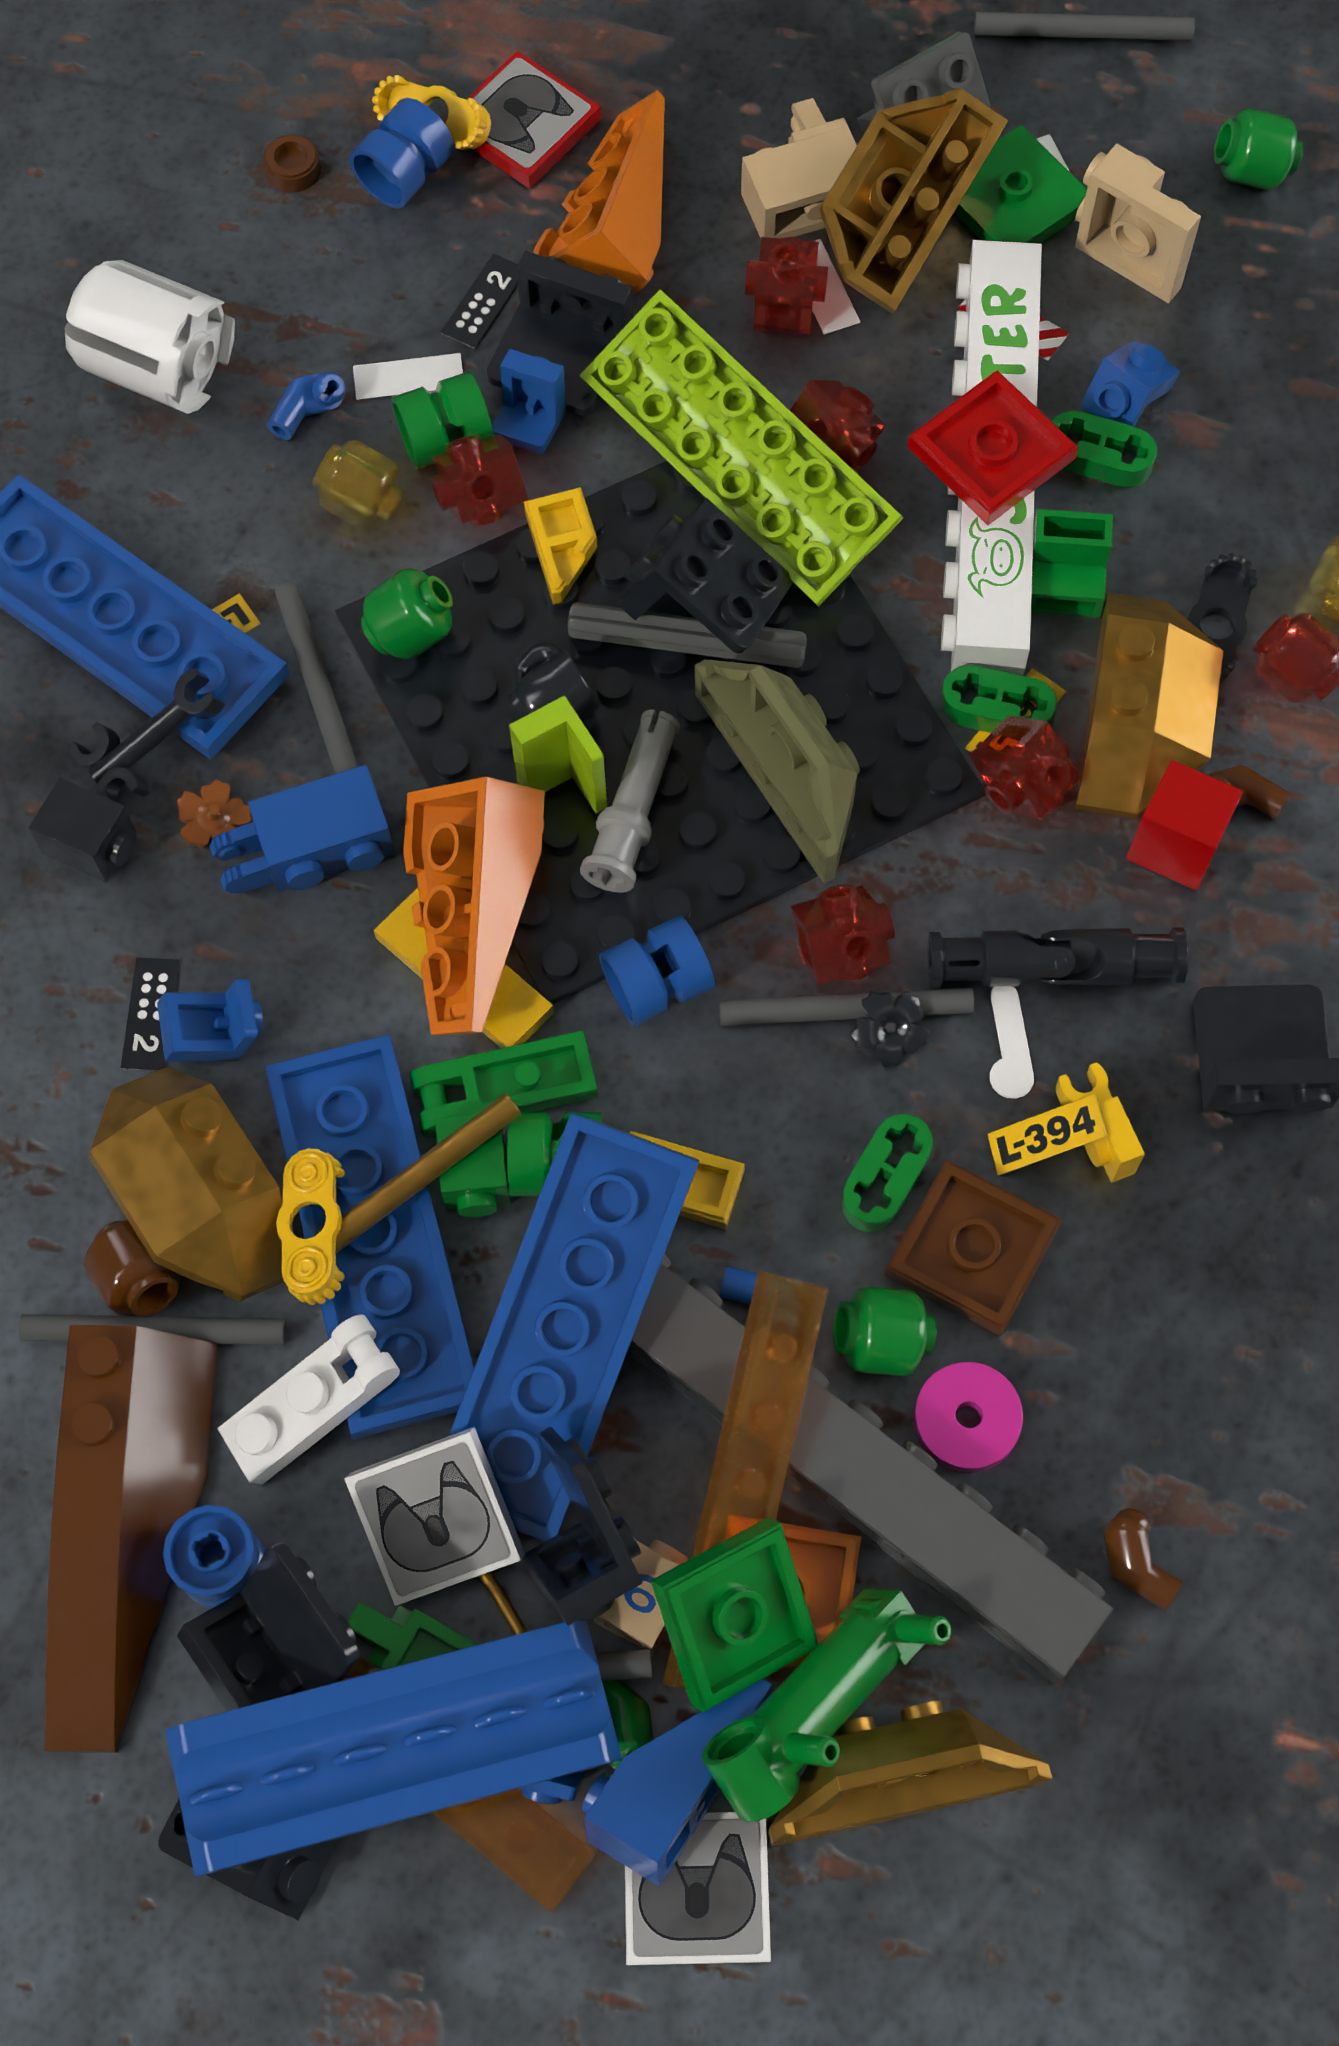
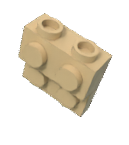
M1116 143L1107 155L1103 152L1098 153L1084 175L1083 184L1088 187L1086 197L1080 204L1075 220L1080 223L1075 248L1165 302L1170 303L1182 287L1201 216L1190 210L1183 202L1171 199L1160 192L1165 171L1154 166L1147 158L1136 155Z

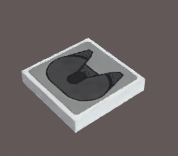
M475 1427L356 1470L344 1478L395 1606L518 1562L525 1555Z
M736 1812L706 1813L660 1887L625 1866L627 1966L771 1962L766 1819L757 1822H745L739 1819Z

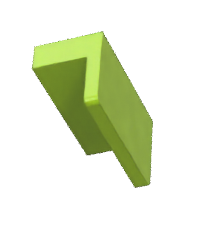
M565 695L509 725L519 785L546 792L573 778L596 814L607 808L603 754Z

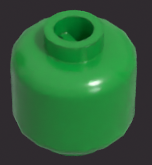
M1254 108L1243 109L1233 119H1227L1218 132L1214 146V161L1220 165L1221 173L1228 182L1260 190H1273L1284 181L1287 175H1293L1297 171L1303 155V144L1297 140L1296 126L1289 117Z
M414 568L402 569L372 589L364 599L363 616L361 618L363 632L371 645L380 653L392 655L403 660L414 658L445 638L451 630L452 612L450 607L453 605L452 595L445 583L438 577L428 576Z
M870 1286L858 1288L853 1292L848 1301L840 1302L835 1313L833 1323L835 1351L838 1354H844L847 1364L853 1371L859 1373L894 1376L910 1375L919 1366L923 1355H930L933 1352L936 1343L937 1327L935 1318L932 1315L926 1314L923 1301L911 1290Z

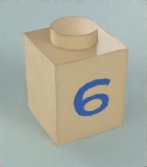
M653 1539L649 1547L637 1541L641 1554L633 1558L632 1561L643 1583L616 1598L613 1606L608 1611L593 1619L596 1624L637 1648L650 1649L651 1656H654L667 1630L650 1580L689 1560L678 1550L657 1539Z

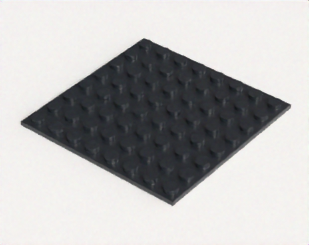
M667 461L584 498L596 533L597 549L561 603L553 605L527 523L422 571L428 576L438 577L448 587L453 599V605L450 607L452 612V628L445 638L414 658L403 660L392 655H384L371 645L361 625L363 603L366 596L335 610L336 617L428 788L482 777L519 784L517 782L509 725L521 719L508 695L514 692L517 684L516 668L522 655L530 647L540 643H551L561 651L566 650L599 702L598 709L580 720L603 754L607 807L613 804L641 724L642 714L647 710H655L656 715L653 724L656 725L660 711H664L675 717L680 723L679 731L675 735L647 817L651 823L652 835L649 843L640 848L633 868L636 873V882L634 888L630 891L621 893L603 890L589 883L580 873L582 861L587 856L592 855L599 835V831L596 829V821L602 811L597 814L594 812L573 778L545 792L542 851L512 944L538 992L552 1005L605 980L606 978L599 960V953L630 938L642 944L646 942L647 930L679 915L688 922L695 935H698L818 877V874L696 697L695 665L705 659L762 665L790 677L803 696L811 694L817 700L826 718L825 728L836 743L840 741L845 742L853 752L860 772L857 774L854 803L838 867L984 797L985 794L984 788L850 574L819 607L792 582V585L764 625V627L801 631L806 634L805 659L802 666L798 668L577 639L569 636L568 617L572 604L581 602L619 607L617 604L632 585L624 578L627 572L647 550L654 554L658 549L651 542L654 535L672 515L676 514L683 520L705 499ZM667 592L646 610L649 612L694 617Z

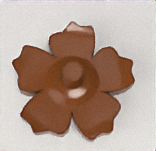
M215 779L210 785L201 787L200 797L192 792L184 791L182 797L177 799L179 820L187 823L180 830V837L185 840L188 846H197L205 849L210 843V838L212 841V838L216 837L217 834H222L224 831L229 832L231 829L251 823L249 806L245 805L239 797L229 801V783H222Z

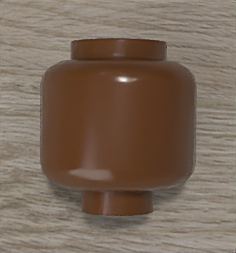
M128 1220L114 1221L104 1226L96 1234L94 1241L87 1250L84 1261L88 1279L107 1307L118 1315L147 1317L162 1311L176 1297L182 1275L154 1263Z

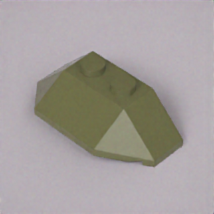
M706 659L696 664V697L822 882L826 884L835 879L854 803L857 774L860 772L853 752L845 742L840 741L836 743L825 728L826 718L817 700L811 694L803 696L790 677L756 664Z

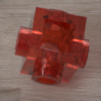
M761 237L759 261L748 260L745 282V295L755 296V330L801 334L811 333L814 301L825 302L828 267L817 266L819 242L804 241L794 237Z
M810 380L790 409L802 423L854 471L862 468L873 457L878 447L875 441L887 426L872 412L874 404L869 397L852 386H844L840 381Z
M477 434L458 438L446 445V453L433 457L438 475L430 477L437 502L442 511L450 509L451 513L462 524L469 521L472 526L493 523L504 517L503 509L529 500L512 444L500 434L483 440Z
M1009 715L968 755L987 785L985 788L987 797L994 806L1007 814L1016 813L1041 819L1044 815L1055 810L1062 803L1064 795L1081 779L1068 757L1070 749L1067 743L1052 730L1047 721Z
M848 884L833 886L822 891L819 898L791 906L802 961L819 985L837 979L844 981L862 979L870 975L874 968L891 964L887 940L895 938V930L889 909L884 902L877 904L863 885L856 887Z

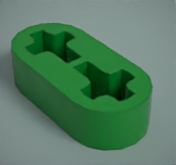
M1075 410L1062 412L1052 420L1068 438L1070 434L1081 437L1077 443L1076 459L1062 470L1126 488L1140 486L1151 475L1157 456V446L1155 440L1148 432L1134 426ZM1125 451L1136 453L1132 464H1126L1121 461Z
M963 665L952 670L943 682L942 709L945 716L952 723L959 726L1014 739L1032 741L1046 735L1054 724L1057 698L1053 689L1047 683L1038 679L977 665ZM967 688L978 690V697L973 699L972 704L961 703V695H964ZM1025 701L1037 703L1036 710L1031 718L1020 716V709L1025 705Z
M909 1114L893 1115L883 1121L847 1179L842 1195V1212L847 1221L856 1229L865 1232H879L889 1227L900 1213L925 1170L933 1147L932 1133L927 1124L921 1119ZM904 1134L911 1135L915 1138L912 1149L918 1155L906 1152L896 1168L887 1164L893 1146L888 1138L899 1141ZM878 1178L887 1181L882 1197V1203L887 1208L875 1206L870 1213L862 1211L859 1208L861 1197L856 1192L860 1191L868 1194Z

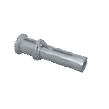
M647 710L642 714L641 724L613 804L599 814L596 821V829L599 831V835L592 855L587 856L582 861L580 867L581 875L589 883L603 890L623 893L634 888L636 873L633 868L640 848L649 843L652 835L651 823L647 817L675 735L680 728L678 720L664 711H660L656 725L653 724L656 715L655 710Z

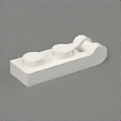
M356 1315L342 1322L334 1329L331 1338L217 1428L249 1483L258 1485L266 1483L398 1377L400 1369L388 1352L381 1353L373 1341L376 1337V1331L365 1315ZM350 1359H353L358 1368L355 1371V1375L349 1379L342 1366Z

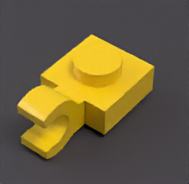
M1096 1062L1089 1066L1086 1073L1093 1087L1092 1091L1087 1093L1076 1091L1072 1087L1067 1074H1064L1058 1078L1056 1094L1060 1103L1066 1105L1096 1093L1107 1136L1084 1144L1092 1163L1096 1167L1103 1165L1111 1183L1134 1175L1145 1153L1118 1096L1112 1098L1110 1094L1108 1076L1105 1070Z

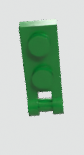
M583 1030L424 1065L414 1069L409 1075L413 1094L420 1096L423 1111L418 1115L421 1134L428 1138H436L435 1118L480 1113L505 1093L512 1099L520 1112H535L598 1098L597 1086ZM464 1084L467 1099L448 1103L446 1090L450 1087Z

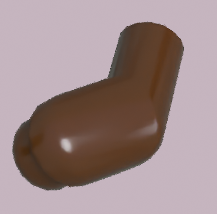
M1243 765L1207 774L1243 791L1237 807L1251 805L1274 820L1277 819L1292 793Z
M1132 1508L1120 1510L1115 1518L1108 1522L1104 1535L1110 1572L1118 1582L1166 1611L1177 1595L1183 1581L1152 1562L1148 1539L1151 1526L1146 1515Z

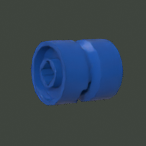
M408 97L400 99L384 116L383 121L378 126L379 129L370 131L351 151L349 156L350 167L364 189L381 203L396 209L404 207L423 187L426 181L425 177L430 173L436 172L452 155L455 149L451 133L441 118L425 104Z
M681 915L647 930L646 942L642 944L630 938L599 953L600 964L607 983L621 1011L633 1027L667 1012L668 1000L672 998L682 1004L715 989L714 976L705 952L694 931ZM661 960L669 976L663 979L655 964Z
M205 1505L189 1510L175 1521L166 1536L163 1557L166 1571L175 1584L194 1601L208 1609H212L242 1591L264 1555L266 1548L240 1515L226 1507Z

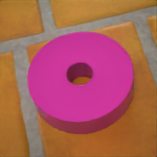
M975 1362L954 1363L935 1372L923 1385L914 1408V1430L922 1449L940 1466L959 1473H979L997 1466L1011 1453L1022 1430V1404L1011 1382L997 1370ZM964 1407L972 1408L978 1413L980 1424L973 1428H966L957 1421L956 1412Z

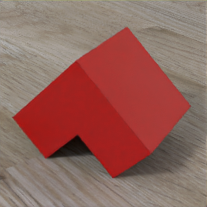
M1171 759L1142 816L1126 860L1197 891L1243 791Z

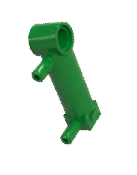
M864 1589L839 1615L842 1621L750 1717L734 1721L714 1735L704 1747L701 1755L702 1761L739 1819L745 1822H757L772 1816L785 1807L798 1792L801 1781L797 1773L806 1764L822 1767L834 1766L838 1762L841 1752L838 1741L831 1736L897 1665H906L924 1644L944 1645L948 1642L951 1636V1625L945 1617L916 1614L902 1591Z

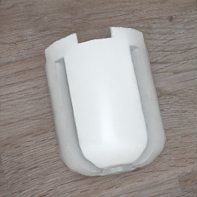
M124 260L106 261L89 271L73 291L66 313V318L69 322L65 326L66 349L75 363L86 372L188 414L198 411L211 398L210 395L202 391L210 380L216 363L228 365L234 342L235 320L224 315L221 305L225 302Z

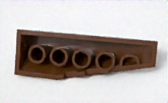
M69 1326L50 1541L45 1667V1751L118 1752L146 1667L144 1660L155 1627H159L167 1603L165 1597L171 1577L166 1571L163 1557L165 1539L175 1521L189 1510L195 1509L198 1498L201 1499L208 1479L218 1345L216 1343L140 1326Z

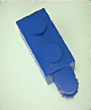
M367 764L247 802L254 822L231 829L229 832L224 831L222 834H217L216 837L212 838L209 845L212 856L220 859V861H228L229 859H234L238 856L242 857L261 850L264 852L265 856L243 862L238 866L234 865V867L223 871L220 881L223 890L230 894L254 890L273 883L276 886L277 892L288 888L293 890L308 889L319 884L326 876L347 869L353 871L367 870L378 865L385 857L395 854L390 831Z

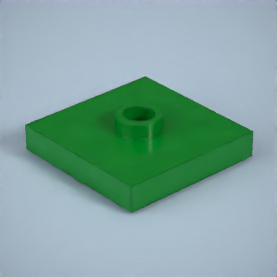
M1020 125L995 142L954 214L982 241L1040 244L1075 221L1077 210L1086 197L1087 188L1027 129Z
M770 1517L650 1580L690 1703L703 1713L813 1651L819 1645L782 1525Z

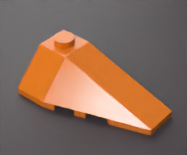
M658 90L617 116L588 162V165L594 171L583 180L577 189L571 190L561 204L569 212L557 232L552 227L545 229L533 253L543 257H557L570 266L597 275L606 274L613 276L622 283L633 286V294L643 289L651 280L654 274L652 265L661 244L665 97Z

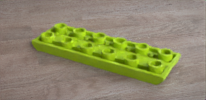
M661 289L579 375L705 498L707 497L789 572L792 582L818 607L848 577L857 564L903 519L901 514Z

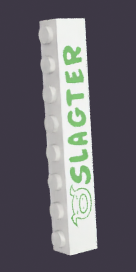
M972 241L969 264L959 263L957 272L956 299H966V312H956L954 347H964V360H954L952 395L963 396L998 370L1037 407L1042 244ZM948 487V489H947V494H948V495H955V496H957V495ZM1034 491L989 525L981 520L959 497L958 511L948 510L945 546L956 547L955 562H946L943 598L954 599L953 615H943L941 651H952L951 671L963 665H977L1024 676L1030 651Z

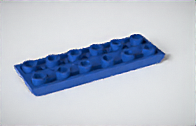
M578 1620L569 1626L565 1622L189 1721L165 1730L195 1877L622 1760L587 1620Z

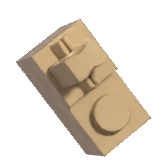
M813 98L792 104L793 117L791 118V128L793 133H791V137H788V144L775 148H764L755 154L742 157L741 195L764 246L825 228L819 208L857 146L845 119L841 118L826 123Z

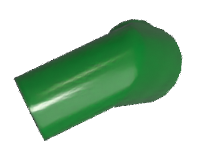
M621 1680L602 1681L623 1759V1757L653 1740L650 1707L639 1694ZM621 1761L610 1763L609 1765L616 1770Z

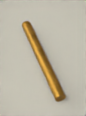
M508 1094L502 1095L342 1216L340 1232L336 1237V1253L520 1116L522 1113Z

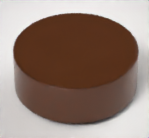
M290 134L278 137L264 151L263 162L267 178L275 188L281 191L300 192L315 184L320 176L321 164L317 147L310 139L304 136Z

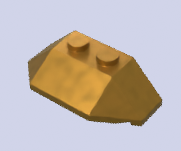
M962 88L944 92L940 96L919 99L879 110L819 208L844 282L893 314L1008 120Z
M1106 592L1075 806L1076 810L1137 819L1145 812L1171 759L1197 771L1209 763L1223 650L1166 601Z
M165 1067L112 1088L88 1157L154 1263L195 1282L224 1290L223 1295L238 1302H242L283 1283L282 1240L278 1236L276 1227L278 1212L282 1207L279 1186L213 1084L170 1067Z
M931 1701L901 1709L902 1722L876 1728L873 1716L847 1720L832 1737L838 1741L841 1753L838 1762L832 1767L807 1765L800 1777L801 1783L798 1792L780 1810L768 1831L771 1847H776L1041 1786L1052 1779L1048 1763L962 1708L944 1712L941 1701Z

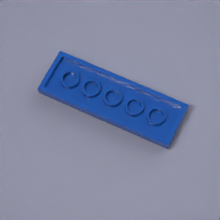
M20 474L0 492V608L151 717L155 716L175 699V685L182 674L194 668L206 674L210 681L197 692L196 702L200 701L208 693H212L221 698L225 703L222 711L214 718L207 720L198 719L193 716L173 733L210 760L217 755L290 675L288 665L284 660Z
M390 1034L265 1066L287 1162L298 1151L308 1148L330 1153L337 1159L345 1172L343 1177L336 1178V1203L340 1207L342 1216L421 1157ZM427 1185L336 1253V1266L344 1273V1280L339 1281L341 1289L334 1291V1298H326V1302L320 1304L328 1340L331 1338L334 1329L342 1322L356 1315H365L376 1331V1337L373 1340L381 1353L388 1352L400 1369V1374L390 1385L347 1418L350 1434L354 1440L458 1412L474 1370L429 1185ZM310 1204L299 1210L305 1239L314 1237L321 1232L326 1221L323 1207ZM350 1359L342 1366L349 1379L355 1375V1371L358 1368L353 1359Z
M571 1112L449 1434L450 1436L475 1427L515 1530L545 1542L558 1535L570 1499L538 1433L551 1426L564 1441L575 1437L586 1457L588 1456L699 1164V1160L575 1112Z

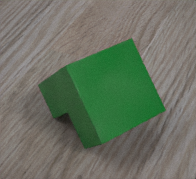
M1037 509L1033 526L1031 613L1100 618L1105 602L1106 566L1112 548L1113 514Z

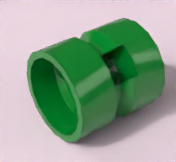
M471 371L438 381L436 392L430 393L424 387H419L391 397L394 415L403 443L416 470L447 460L449 451L452 448L457 449L462 454H466L494 444V434L489 414L479 386Z
M521 1112L520 1116L508 1124L507 1169L510 1196H540L571 1112H566L560 1122H553L547 1112ZM575 1112L603 1123L602 1112Z

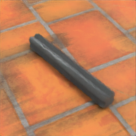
M581 602L572 604L568 617V632L572 638L795 668L802 666L807 646L806 634L801 631L763 627L749 648L743 653H735L695 617L645 611L635 621L622 608Z

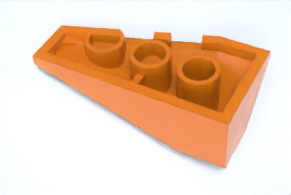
M482 777L407 793L403 854L406 873L416 875L420 901L412 906L414 926L423 927L426 935L428 952L422 960L421 972L431 1035L452 1036L482 1033L542 851L545 791L490 777Z

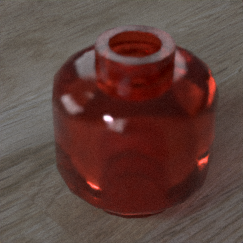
M1307 612L1299 613L1292 618L1286 613L1282 614L1264 632L1253 647V651L1258 654L1255 661L1257 674L1291 703H1300L1313 694L1318 699L1323 700L1339 684V638Z

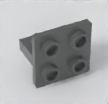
M957 32L874 78L872 88L876 97L874 101L875 108L861 115L857 120L862 135H864L879 110L919 99L940 96L944 92L962 88L991 108L969 34Z

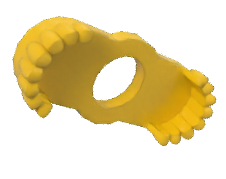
M399 75L394 77L388 76L386 78L387 81L381 80L379 83L380 87L374 89V93L377 96L372 98V102L376 104L373 107V111L378 113L377 119L383 121L384 116L400 99L408 97L429 106L433 100L441 98L448 106L449 113L445 125L449 129L457 149H475L481 146L488 138L491 129L490 115L486 108L473 98L466 100L457 97L455 92L447 87L435 85L425 87L406 81Z
M310 1148L298 1151L289 1159L284 1168L283 1203L278 1212L276 1227L278 1236L282 1240L283 1280L288 1286L289 1292L300 1302L315 1305L316 1302L324 1304L326 1298L333 1299L335 1296L334 1291L341 1289L339 1281L344 1280V1273L336 1266V1237L340 1232L342 1223L341 1210L336 1203V1178L343 1177L345 1172L341 1168V1163L330 1153ZM310 1204L323 1207L326 1221L321 1232L308 1239L298 1238L293 1233L292 1227L296 1213L304 1206Z

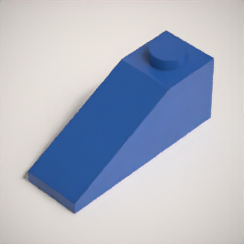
M764 1679L756 1682L704 1713L700 1712L623 1757L611 1777L602 1773L591 1786L582 1805V1811L586 1813L584 1821L587 1842L660 1887L721 1791L702 1761L701 1755L704 1747L724 1727L739 1719L750 1717L772 1694V1684Z

